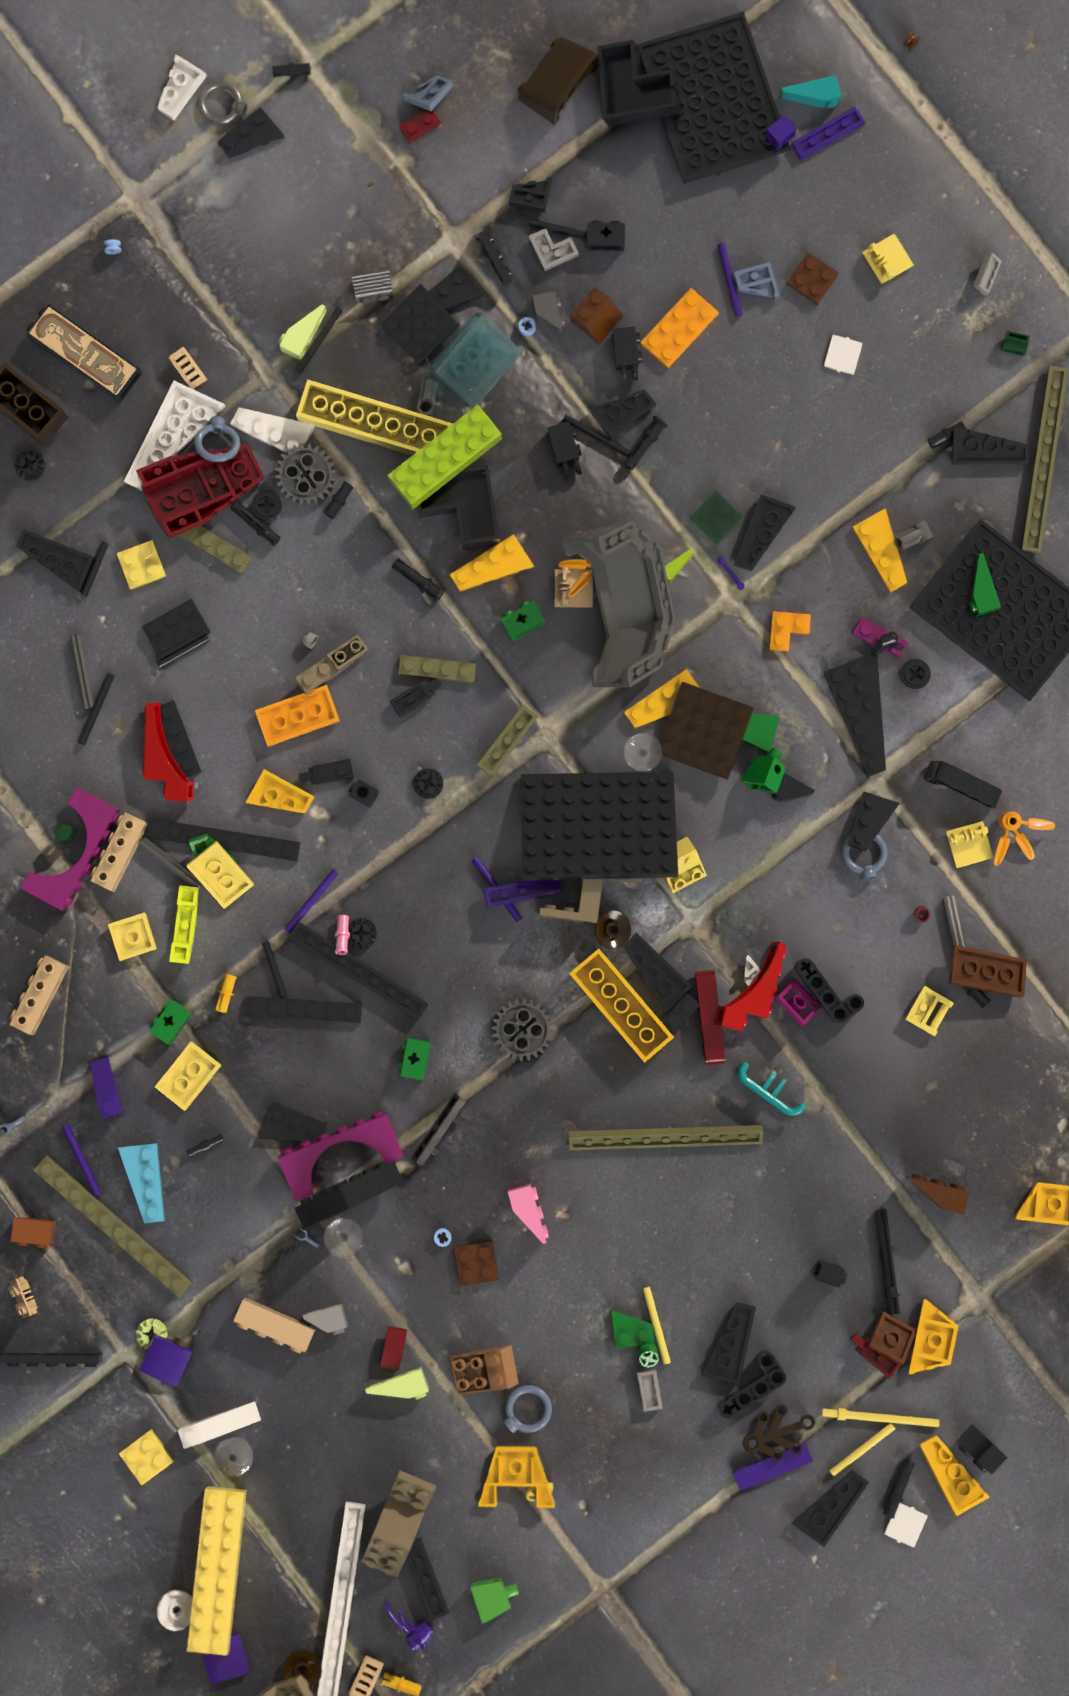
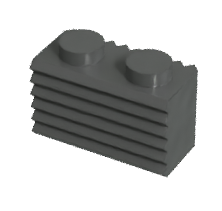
M389 270L352 276L355 298L358 303L368 304L374 299L385 301L394 296Z

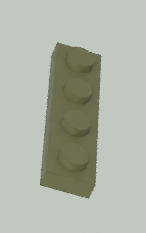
M202 526L179 534L185 540L242 575L252 561V557Z
M401 655L398 674L474 683L476 664Z
M523 705L477 766L493 777L537 720L538 715Z

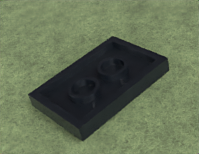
M192 599L142 626L161 660L205 634L211 633Z

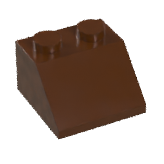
M594 287L571 314V322L600 345L622 319L623 314L608 296Z

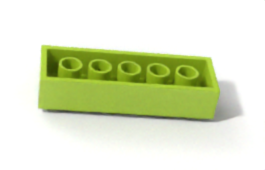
M477 404L388 474V479L413 510L501 441L502 433Z

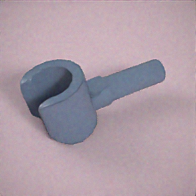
M22 1116L10 1124L1 1125L0 1129L7 1128V1133L2 1136L11 1134L13 1128L26 1120V1118Z
M297 1227L302 1233L299 1236L293 1233L295 1238L300 1241L305 1240L316 1248L319 1246V1243L307 1235L306 1230L302 1227Z

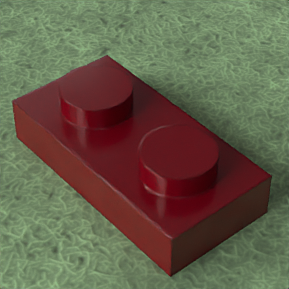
M424 110L399 125V129L410 144L441 125V122L433 110Z

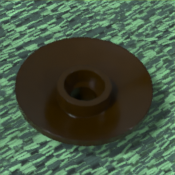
M614 910L607 911L598 918L597 924H595V935L602 946L609 949H617L624 946L629 940L631 925L623 913ZM609 926L612 927L611 933L608 932Z
M295 1651L288 1656L284 1663V1678L289 1679L302 1675L308 1683V1688L312 1689L321 1679V1662L310 1651ZM306 1666L307 1672H303L301 1667Z

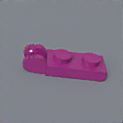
M861 617L852 635L875 646L880 637L888 634L889 631ZM898 637L896 644L901 647H907L908 643ZM892 647L883 649V652H888L895 657L901 658L902 656L899 650Z

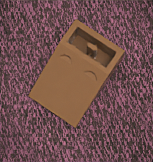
M511 1345L450 1356L457 1395L509 1389L519 1384Z

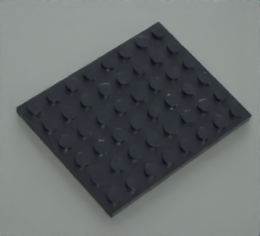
M744 11L637 44L640 48V58L646 74L673 69L679 78L680 93L678 95L680 97L681 114L661 117L683 184L790 151L789 142L777 150L766 137L767 128L778 121L780 115Z
M981 518L909 607L1029 702L1069 653V587ZM983 553L1001 608L976 617L975 613H972L970 610L969 602H971L970 595L976 557Z
M674 771L521 774L522 880L678 878Z

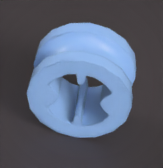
M111 239L103 242L106 247L104 249L106 254H118L121 252L119 247L121 242L119 240Z
M524 317L519 322V330L523 335L530 336L535 333L536 325L530 317ZM526 322H529L532 328L525 330L523 324L526 325Z
M445 1228L438 1229L434 1234L435 1243L442 1247L447 1246L451 1242L449 1230ZM441 1232H445L448 1238L447 1241L444 1240V1243L439 1242L440 1238L437 1237L439 1233L442 1235Z

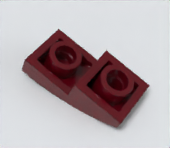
M388 1326L380 1368L399 1371L407 1329Z

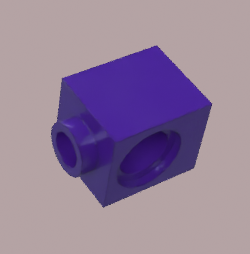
M784 115L767 128L766 137L778 150L795 137L796 125Z

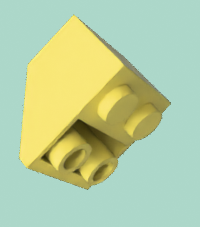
M688 837L677 842L678 878H665L673 893L707 876L698 853Z

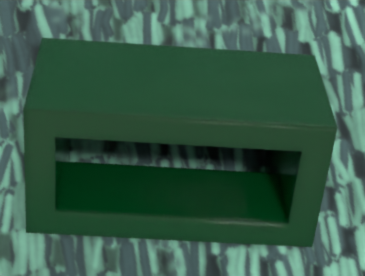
M1007 330L1001 351L1024 356L1029 345L1030 336Z
M61 823L60 829L54 831L57 842L64 844L73 841L77 829Z

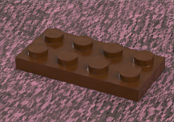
M954 945L952 946L949 984L1022 998L1025 993L1027 959Z

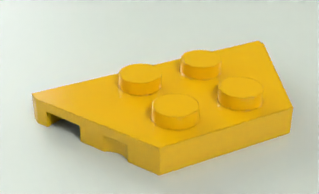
M1036 1182L1015 1215V1219L1069 1225V1186Z
M923 1299L908 1368L909 1374L950 1365L958 1331V1325L928 1300Z

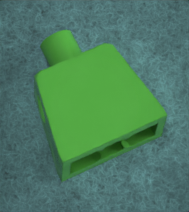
M502 1578L473 1582L470 1585L482 1623H486L511 1608L509 1598L519 1595L516 1583L505 1587Z

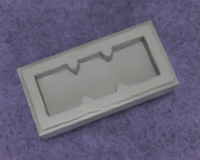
M986 252L973 285L983 295H989L1002 262L993 252Z
M656 1369L636 1372L643 1412L663 1409Z

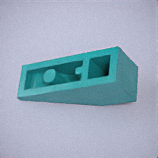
M836 75L783 87L780 92L781 99L820 108H833L840 103L842 97Z

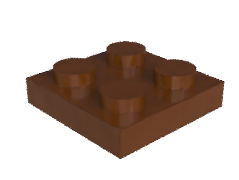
M808 252L786 285L818 305L839 276V272Z
M493 1241L454 1247L460 1286L499 1280Z
M883 1311L879 1315L867 1348L900 1366L904 1365L917 1330Z

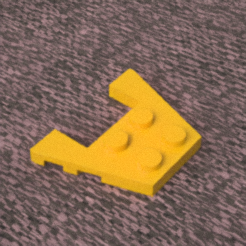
M497 1446L478 1507L497 1506V1486L536 1487V1508H554L555 1502L537 1448L533 1446Z

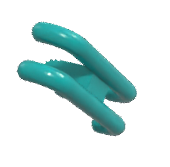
M747 1062L740 1063L737 1069V1076L746 1087L786 1115L796 1116L805 1110L806 1105L799 1102L795 1107L790 1108L776 1098L787 1080L784 1078L780 1080L776 1088L769 1093L766 1090L775 1079L777 1073L773 1071L761 1087L747 1077L746 1070L749 1064Z

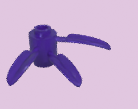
M385 1602V1608L393 1622L407 1634V1645L413 1651L416 1649L419 1651L421 1649L424 1650L426 1644L433 1638L432 1635L435 1633V1630L425 1620L414 1627L405 1619L402 1612L399 1611L398 1616L405 1626L402 1625L391 1611L388 1603Z

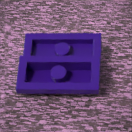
M154 1335L139 1370L155 1379L177 1387L192 1351L189 1348L173 1344L171 1339Z
M239 1633L231 1635L230 1650L227 1655L202 1653L211 1684L250 1673Z

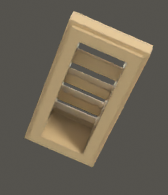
M184 347L169 356V360L191 389L194 390L207 381V378ZM187 362H190V363H191V364H189L188 366H186V367L183 368V369L180 368V367H182L183 365H185ZM191 369H195V371L190 373L188 376L185 375ZM199 374L200 377L191 383L190 379Z
M366 1655L348 1695L370 1696L384 1663ZM366 1664H369L377 1668V1670L374 1671L370 1668H367ZM363 1671L374 1676L373 1679L363 1675ZM361 1679L369 1683V1687L360 1683L359 1680ZM356 1687L366 1691V1694L356 1690Z

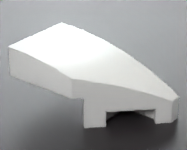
M749 955L746 957L743 979L747 986L750 985L760 971Z

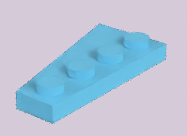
M158 1144L119 1147L118 1150L144 1223L165 1221Z

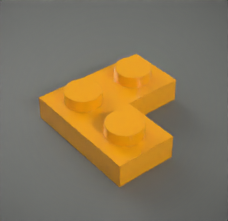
M773 611L769 650L788 652L790 633L809 635L811 615Z

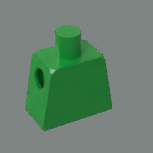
M752 714L742 742L769 754L780 717Z
M772 748L768 756L757 755L741 781L752 790L777 793L786 766L779 761L782 752Z

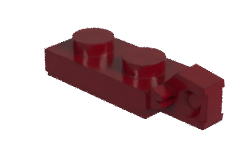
M854 1333L849 1339L857 1345L855 1350L888 1379L892 1377L900 1366L867 1348L870 1340L867 1336L861 1338L858 1334Z

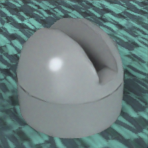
M311 632L305 633L302 637L303 644L310 649L314 648L318 641V635Z

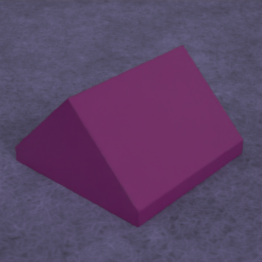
M796 979L774 998L777 1004L799 1027H803L821 1008L820 1004Z

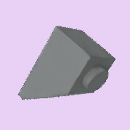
M342 1303L304 1313L303 1315L304 1320L327 1333L333 1332V1335L345 1332L344 1328L348 1327Z

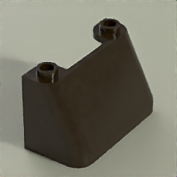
M563 37L554 39L550 46V51L527 82H523L517 91L519 92L518 100L553 125L560 119V116L557 114L565 109L567 101L584 78H588L590 72L593 74L598 68L599 55Z

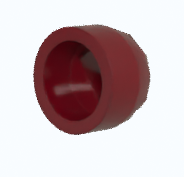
M919 906L914 910V917L919 922H926L930 918V911L924 906ZM920 910L922 911V914H923V917H922V918H920V914H919V911H920Z

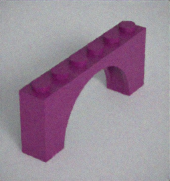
M76 787L67 804L80 814L86 826L87 843L82 857L71 869L58 875L43 876L29 872L21 886V889L62 911H65L66 908L69 909L74 900L72 897L75 891L78 892L83 885L81 880L84 875H88L91 871V862L99 856L102 850L100 848L103 841L106 842L108 840L112 824L115 825L120 817V810Z
M377 1111L371 1114V1118L366 1120L364 1118L355 1120L353 1125L349 1127L345 1125L335 1129L334 1133L329 1135L328 1133H323L317 1136V1140L312 1142L310 1140L303 1141L295 1149L289 1147L282 1150L278 1160L295 1201L314 1194L311 1177L314 1163L324 1150L336 1143L357 1141L369 1145L381 1155L387 1164L404 1158V1152L387 1111L383 1113L382 1111Z

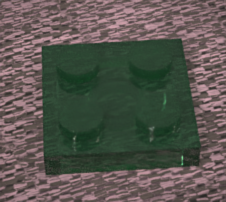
M715 491L689 519L715 544H718L743 518V515Z

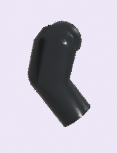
M889 632L882 635L872 648V652L880 655L884 648L894 645L898 641L897 634Z

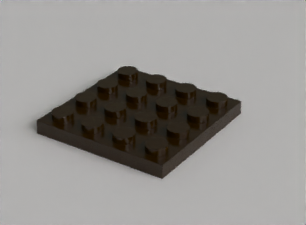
M682 682L656 754L729 780L755 707Z

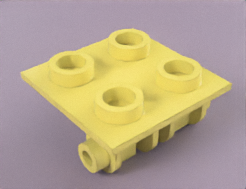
M895 234L877 244L872 243L868 246L869 249L862 252L881 284L914 266Z
M983 821L946 831L956 868L994 858L987 837L988 829L984 826Z

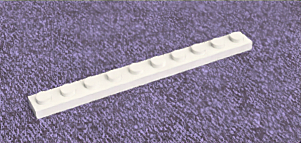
M346 1501L322 1661V1676L319 1681L317 1696H338L366 1504Z

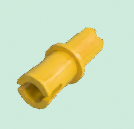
M225 974L222 988L218 991L220 995L216 1005L217 1011L227 1012L231 995H234L232 991L237 979L236 976Z
M385 1672L383 1678L391 1680V1682L383 1679L381 1685L396 1689L398 1693L402 1691L413 1696L419 1695L421 1685L405 1680L403 1676L399 1678Z

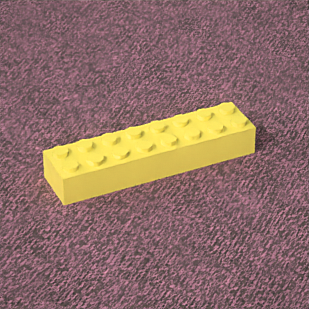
M307 380L296 414L300 422L313 424L326 430L412 456L453 424L311 380Z
M211 1486L205 1488L188 1652L227 1655L229 1653L247 1490Z

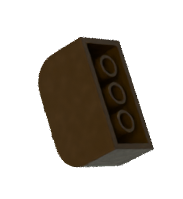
M6 363L0 367V412L35 441L45 446L69 417L63 409Z

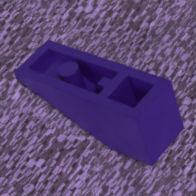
M109 1057L90 1062L96 1099L102 1119L125 1113Z

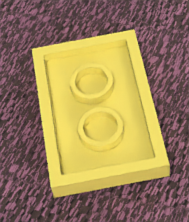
M217 841L187 864V868L224 909L254 885L252 880Z
M191 1041L155 1088L186 1111L222 1065Z

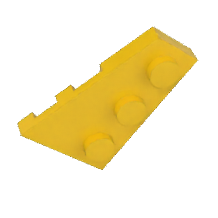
M264 769L245 803L306 814L315 797Z

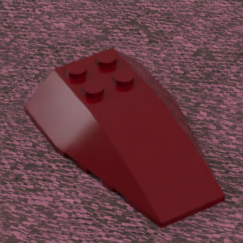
M248 444L240 445L237 454L224 462H211L201 457L198 453L193 452L187 453V455L169 456L136 470L143 494L159 527L168 538L205 524L265 478ZM232 447L206 451L211 454L220 455L228 452Z

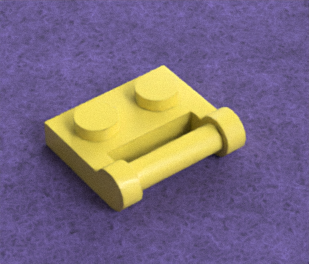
M923 986L905 1020L935 1037L938 1032L936 1031L948 1009L952 1008L954 1003L928 987ZM939 1001L942 1003V1006L931 1025L928 1026L926 1022Z

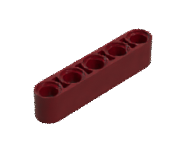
M715 971L695 972V982L706 1066L725 1064L722 1027L714 1025L719 1007Z

